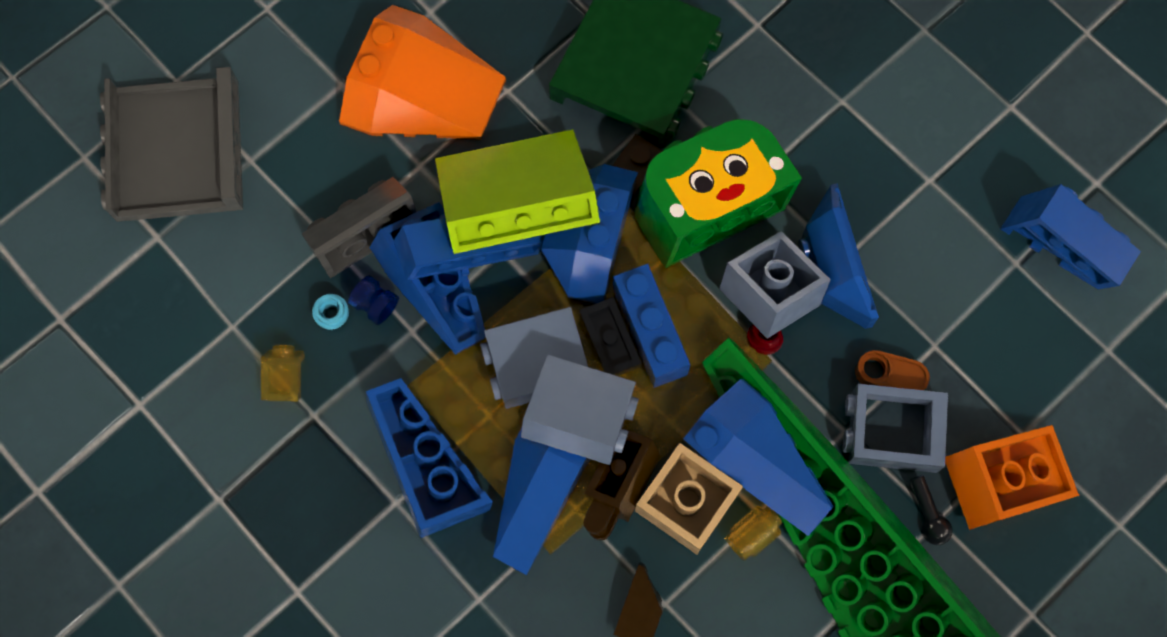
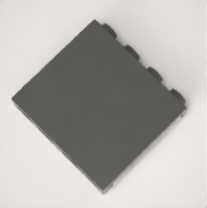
M231 67L216 68L217 78L116 88L110 78L104 79V92L100 93V105L103 113H105V124L100 126L101 140L105 145V156L101 157L100 161L101 172L105 177V189L101 191V203L103 209L117 222L243 210L239 82Z

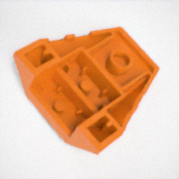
M391 5L374 17L346 80L339 123L371 136H383V133L404 134V137L436 135L437 138L481 139L506 82V77L424 15Z

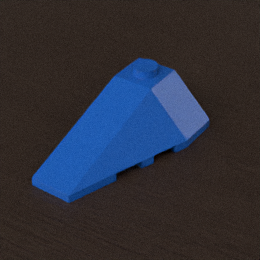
M742 378L703 413L683 439L714 467L738 482L745 490L809 536L834 506L811 468L807 467L795 448L796 444L791 435L786 433L778 420L777 412L772 404Z

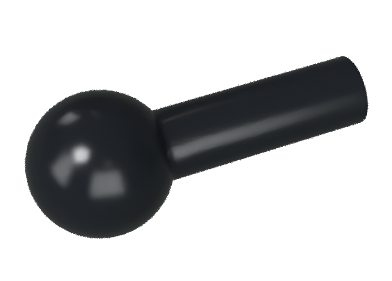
M924 475L910 479L911 486L925 519L922 526V534L925 540L933 545L947 543L953 534L952 525L947 518L939 515Z

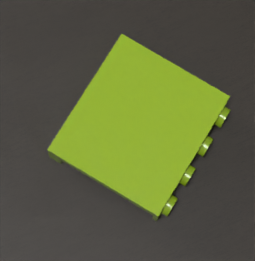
M573 129L435 158L446 224L454 254L600 223L595 189Z

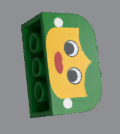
M731 120L715 128L707 126L698 131L693 138L684 142L682 140L674 141L663 152L652 159L636 201L635 217L640 229L661 263L667 268L784 211L802 177L775 136L766 127L751 120Z

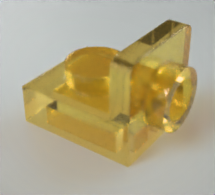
M275 345L272 346V350H268L261 356V400L294 402L300 400L301 362L304 360V351H294V346Z

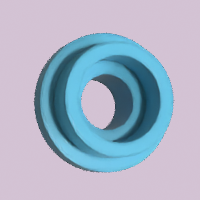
M326 294L316 300L313 305L312 315L320 327L333 330L341 327L347 321L349 307L341 296ZM329 308H336L337 314L334 317L328 318L325 316Z

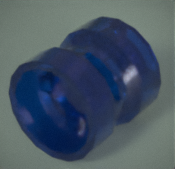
M371 275L364 277L355 286L348 299L349 305L357 311H365L368 319L376 325L385 322L399 302L397 294L391 290L382 289L379 281Z

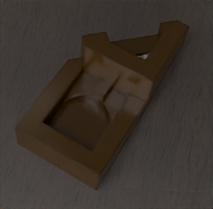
M641 562L638 564L613 634L617 637H654L663 612L660 594L658 591L656 592L647 573L648 570L645 564Z

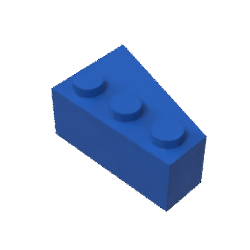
M1062 184L1021 196L1000 230L1009 235L1015 230L1031 240L1032 243L1029 247L1039 253L1044 248L1062 259L1059 263L1060 267L1098 290L1120 286L1141 252L1130 243L1127 235L1116 231L1104 221L1101 213L1089 208L1078 199L1075 191Z

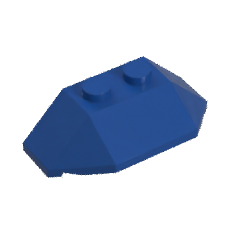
M606 164L588 170L595 189L600 223L545 234L541 248L543 255L567 297L592 304L605 300L638 176L636 171Z
M838 183L832 184L807 223L801 239L798 240L799 249L831 279L821 304L865 329L871 328L878 320L879 315L868 285Z

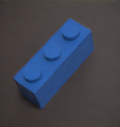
M645 264L613 276L614 294L653 388L687 376L691 364L649 265Z

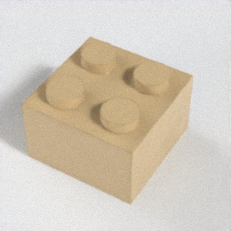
M679 443L636 504L635 512L697 555L743 486Z

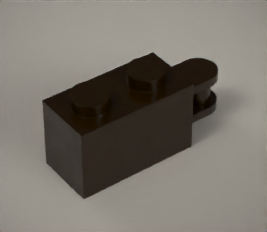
M627 430L629 432L622 453L614 452L610 465L599 463L584 493L591 502L584 517V527L594 539L599 541L605 540L611 535L618 518L626 522L629 521L661 456L652 439Z

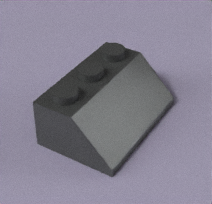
M392 177L387 181L381 180L374 183L368 189V192L358 199L347 200L339 206L337 212L326 219L319 218L313 221L307 227V230L302 233V236L331 279L372 253L369 247L380 229L417 211L411 195Z

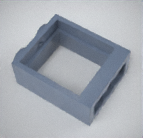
M858 384L852 391V394H847L845 400V416L850 417V431H844L842 450L844 453H848V463L931 473L939 472L945 467L948 393ZM867 399L925 405L922 455L864 449Z

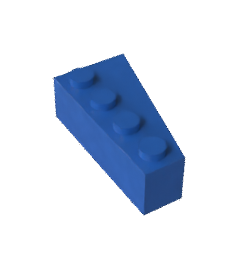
M402 378L366 391L367 405L420 538L490 511L493 501L475 481L473 474L450 447V443L430 420V416Z

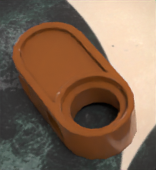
M872 350L866 352L855 366V375L861 384L925 390L930 381L928 369L921 362L882 351ZM869 360L879 362L883 367L882 377L877 379L869 377L864 371V364Z

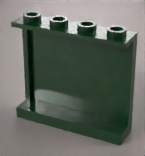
M593 0L549 83L550 99L563 104L564 100L569 98L658 137V146L663 148L667 138L673 139L679 129L681 119H678L681 109L688 110L695 95V90L692 87L696 79L703 80L710 63L706 60L710 51L716 53L724 35V33L719 32L721 18L680 0Z

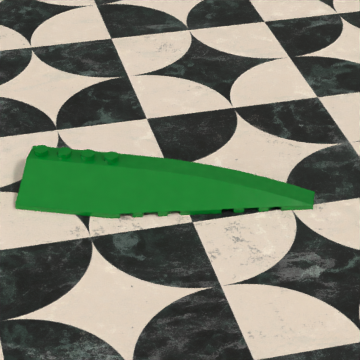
M727 338L702 362L719 397L743 378L772 404L777 412L778 420L786 433L791 435L796 444L795 448L807 467L811 468L834 506L809 536L782 516L780 518L793 544L798 546L806 562L804 565L810 577L814 578L823 596L822 601L828 613H831L839 627L838 633L840 637H1001L858 472L731 338Z

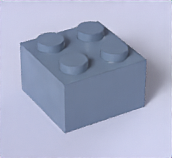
M780 231L729 261L719 289L768 339L819 307L831 279Z

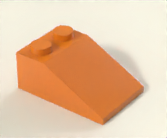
M1053 425L976 445L945 457V464L969 530L1079 496Z

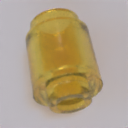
M756 505L729 528L731 533L725 537V540L743 561L747 560L750 556L755 558L782 534L779 528L782 521L770 507L767 506L762 509Z

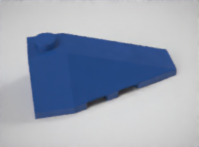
M437 202L380 229L369 248L389 279L456 355L486 338L477 298L472 294L468 279L469 269L406 280L394 244L395 237L407 221L417 218L430 221L444 215V208L440 202Z
M521 428L514 443L493 558L527 576L590 459L522 438Z

